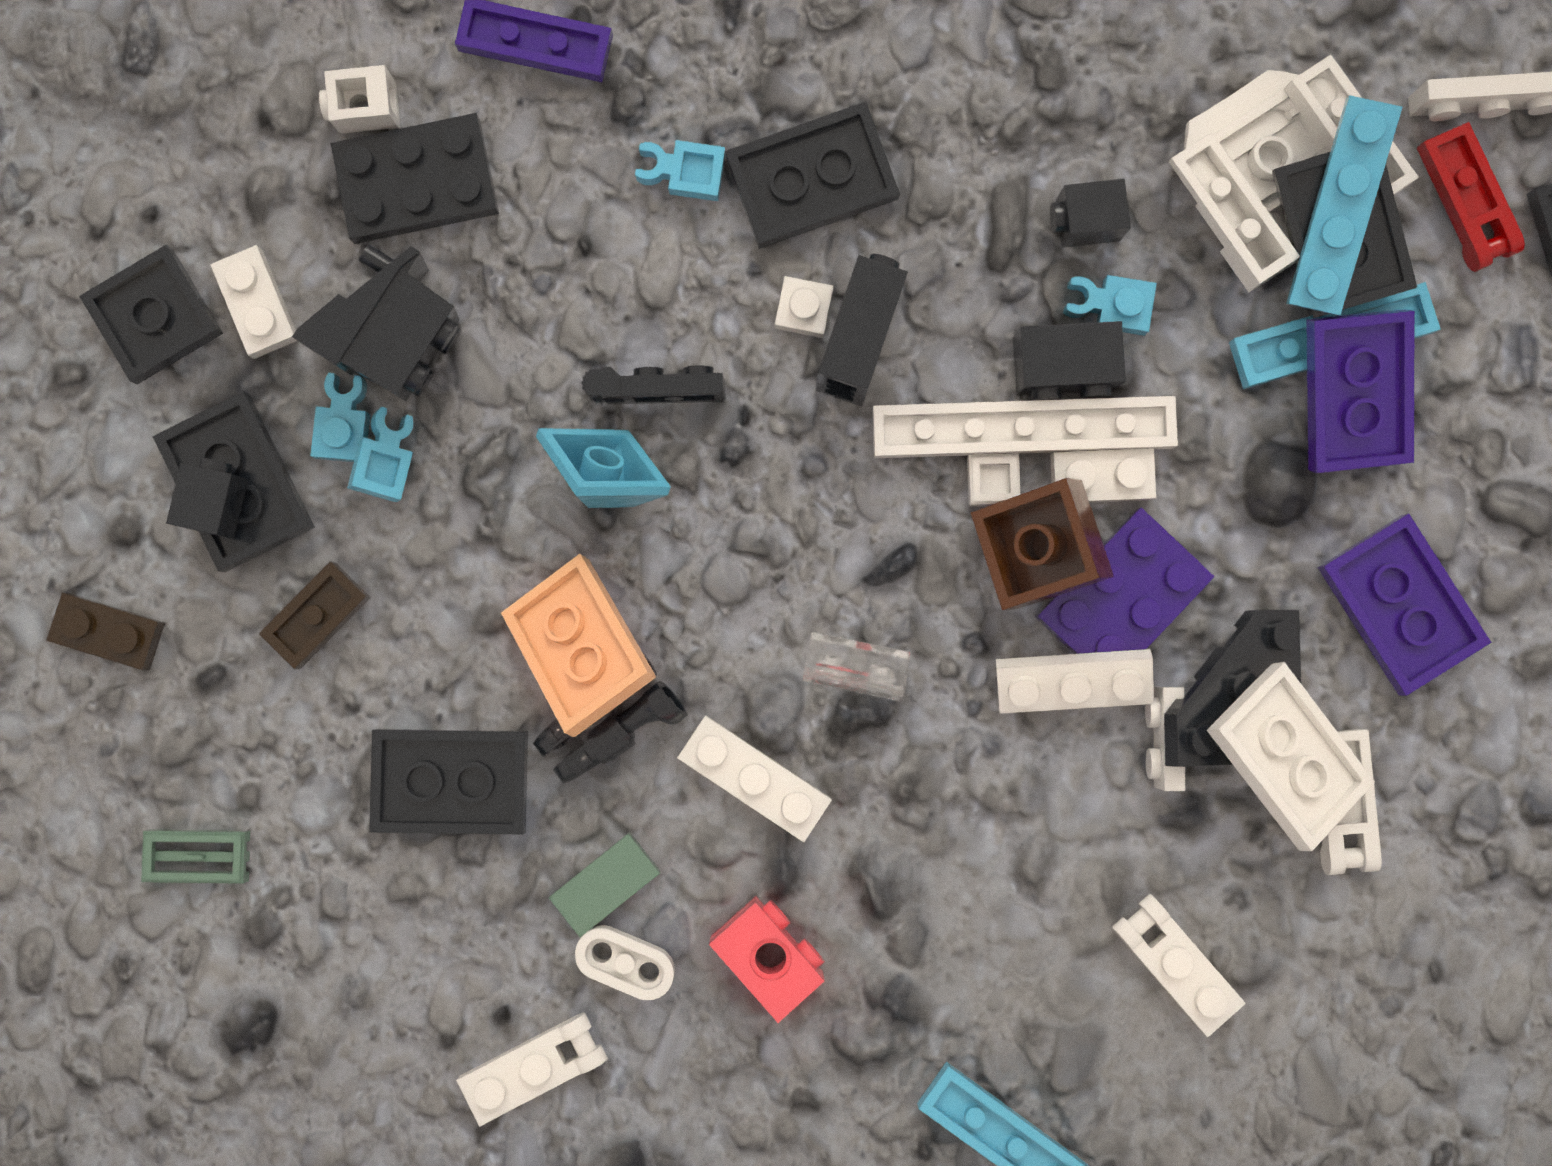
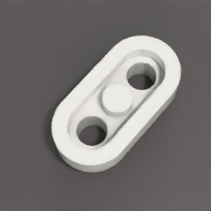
M606 925L595 926L580 938L576 946L575 960L578 968L584 975L641 1000H655L663 996L672 985L675 966L668 952L616 928ZM600 942L608 944L611 947L612 956L608 959L598 958L594 953V945ZM646 962L654 963L659 969V975L653 979L645 978L640 971L641 965Z

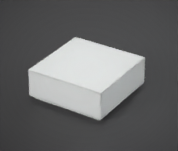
M1019 453L967 456L969 506H990L1021 494Z

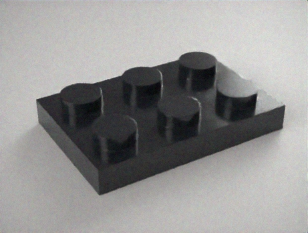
M866 101L725 151L728 166L759 249L899 200L900 192Z
M477 113L330 143L349 239L354 244L499 214L483 131Z
M1330 152L1272 170L1290 243L1299 255L1302 251ZM1386 165L1342 310L1418 288ZM1308 309L1310 318H1317L1328 314Z
M242 391L152 436L175 484L180 464L185 463L199 467L201 458L233 465L231 474L248 480L234 539L199 532L219 572H227L315 528L250 394Z
M373 729L369 832L523 835L526 833L528 731Z

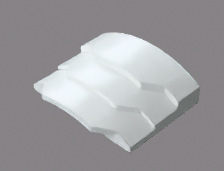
M1329 55L1300 75L1284 71L1267 70L1226 99L1191 119L1186 124L1184 150L1169 160V164L1196 200L1197 204L1195 207L1224 246L1220 253L1248 292L1261 286L1296 263L1295 261L1300 257L1290 243L1272 170L1330 152L1346 98L1349 95L1362 98L1332 55ZM1392 141L1386 166L1393 193L1396 195L1419 177Z

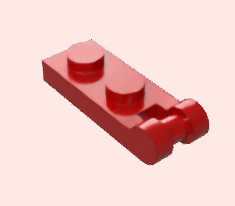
M1470 122L1428 139L1416 148L1463 246L1462 256L1470 270L1477 272L1491 266L1493 259L1503 256L1509 258L1524 250L1525 240ZM1490 223L1494 235L1493 238L1487 240L1481 227Z

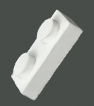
M255 245L210 264L248 356L256 359L297 341L292 337L296 329L264 252L260 247Z
M1154 448L1053 452L1050 455L1051 482L1053 483L1064 478L1082 480L1089 503L1148 501L1156 499Z
M1154 687V704L1145 705L1146 725L1148 728H1153V748H1148L1146 751V774L1148 779H1154V788L1163 791H1185V767L1165 766L1164 713L1175 699H1183L1184 687Z

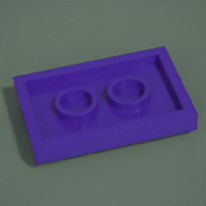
M1404 309L1306 319L1308 470L1315 473L1414 463L1415 311Z
M1141 507L1103 544L1114 577L1053 597L1035 617L1073 654L1144 650L1154 642L1215 576Z
M1410 514L1399 516L1317 567L1399 696L1411 694L1492 643Z

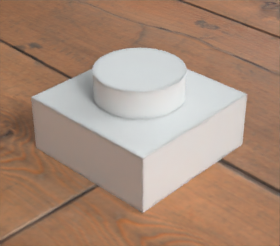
M784 276L775 329L823 338L833 285Z

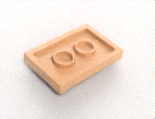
M578 554L501 612L564 733L572 737H576L656 678L655 673L593 565L582 554Z

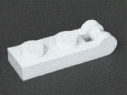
M1368 730L1337 731L1373 778ZM1374 784L1322 840L1320 859L1326 875L1344 874L1348 868H1359L1361 872L1380 871L1382 857ZM1357 834L1356 847L1345 848L1343 835Z
M1148 894L1138 903L1141 908L1128 920L1122 917L1112 926V929L1199 1030L1209 1037L1246 1003L1171 918L1166 909L1156 898ZM1155 924L1162 933L1147 944L1141 936Z
M585 1012L571 1017L459 1076L456 1081L479 1127L560 1084L595 1069L607 1061L608 1057L602 1045H595L588 1031L592 1026ZM570 1040L577 1055L566 1060L559 1044Z

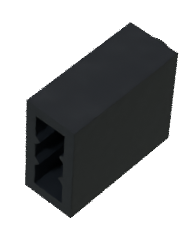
M871 254L869 258L858 255L818 371L815 391L862 407L908 271L899 269L900 264L896 260L881 254Z

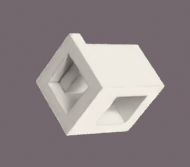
M385 65L324 71L326 90H320L319 92L320 109L324 120L330 121L339 134L400 129L396 82ZM361 101L368 102V107L355 108Z

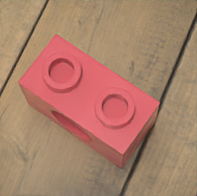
M755 896L711 936L709 945L776 1022L779 1023L825 981L823 971L819 968L825 961L805 938L798 944L785 928L790 924V921L772 900L764 905ZM766 943H775L783 948L786 955L779 965L768 967L758 961L756 957L757 950Z

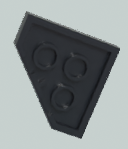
M1248 610L1241 615L1234 624L1237 630L1223 647H1216L1194 675L1197 681L1183 699H1175L1164 713L1165 766L1233 765L1208 733L1207 729L1272 663L1285 662L1301 683L1299 610Z

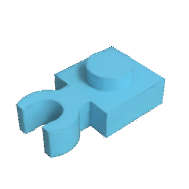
M676 140L674 154L665 153L655 143H640V156L652 157L657 161V164L651 170L636 169L635 177L639 183L655 185L665 179L669 180L668 190L670 195L719 201L725 162V147Z
M1107 275L1103 279L1102 288H1097L1086 277H1073L1068 282L1067 289L1082 292L1085 297V303L1082 305L1067 303L1063 314L1071 318H1081L1089 312L1098 314L1097 322L1122 321L1124 333L1145 336L1150 329L1157 283Z
M328 373L325 378L324 388L326 394L331 399L330 408L316 407L310 456L315 459L354 462L359 440L364 437L368 438L371 414L366 411L357 410V404L362 402L366 396L367 383L363 377L354 375L352 390L349 393L341 394L339 392L340 377L335 373Z
M380 407L371 418V429L375 435V440L365 437L359 440L347 488L392 502H398L402 498L413 454L411 451L399 448L400 441L406 438L413 429V416L405 415L402 417L399 430L393 431L385 424L387 408Z

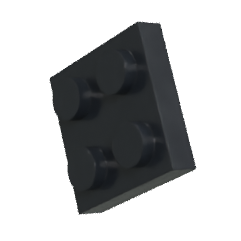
M168 245L157 249L79 296L128 380L137 385L223 334L175 251Z

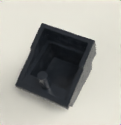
M368 244L361 253L359 262L377 274L347 299L338 294L299 326L292 337L352 376L356 372L402 400L407 401L411 393L419 397L434 375V371L429 366L437 353L440 351L446 355L457 341L462 331L458 328L459 324L457 323L460 318L452 304L420 282L426 272L429 271L420 251L410 246L397 258L392 259L379 249Z

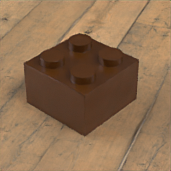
M1064 478L971 512L1002 610L1020 609L1114 577L1082 480Z

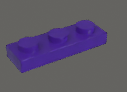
M465 0L455 46L458 52L602 83L613 33L610 27L485 0Z

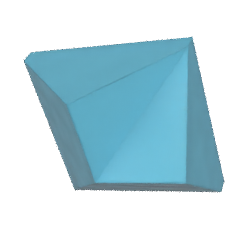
M538 428L536 438L574 494L588 508L635 507L669 494L671 486L629 430Z

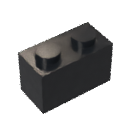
M1122 321L1023 326L1013 336L1017 396L1030 395L1031 401L1061 400V393L1081 392V399L1111 397V391L1118 389L1126 382Z

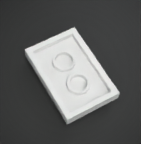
M1285 662L1272 663L1207 729L1214 741L1299 851H1313L1375 783Z

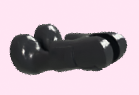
M644 654V656H645L646 660L648 661L650 667L652 668L653 672H654L655 675L657 676V673H656L655 668L653 667L652 663H651L650 660L647 658V656ZM658 681L633 705L619 715L613 709L578 734L584 745L575 752L572 750L568 753L564 760L553 768V771L563 784L570 782L600 763L605 764L615 760L616 757L636 744L634 733L636 729L655 721H662L672 725L678 724L688 716L687 711L676 694L664 682ZM556 718L538 735L533 745L544 758L554 750L568 744L567 740L572 736L564 733Z

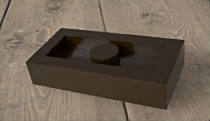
M330 561L270 621L259 635L293 669H301L371 597L336 562Z
M62 592L46 641L136 669L150 670L165 622L78 595Z

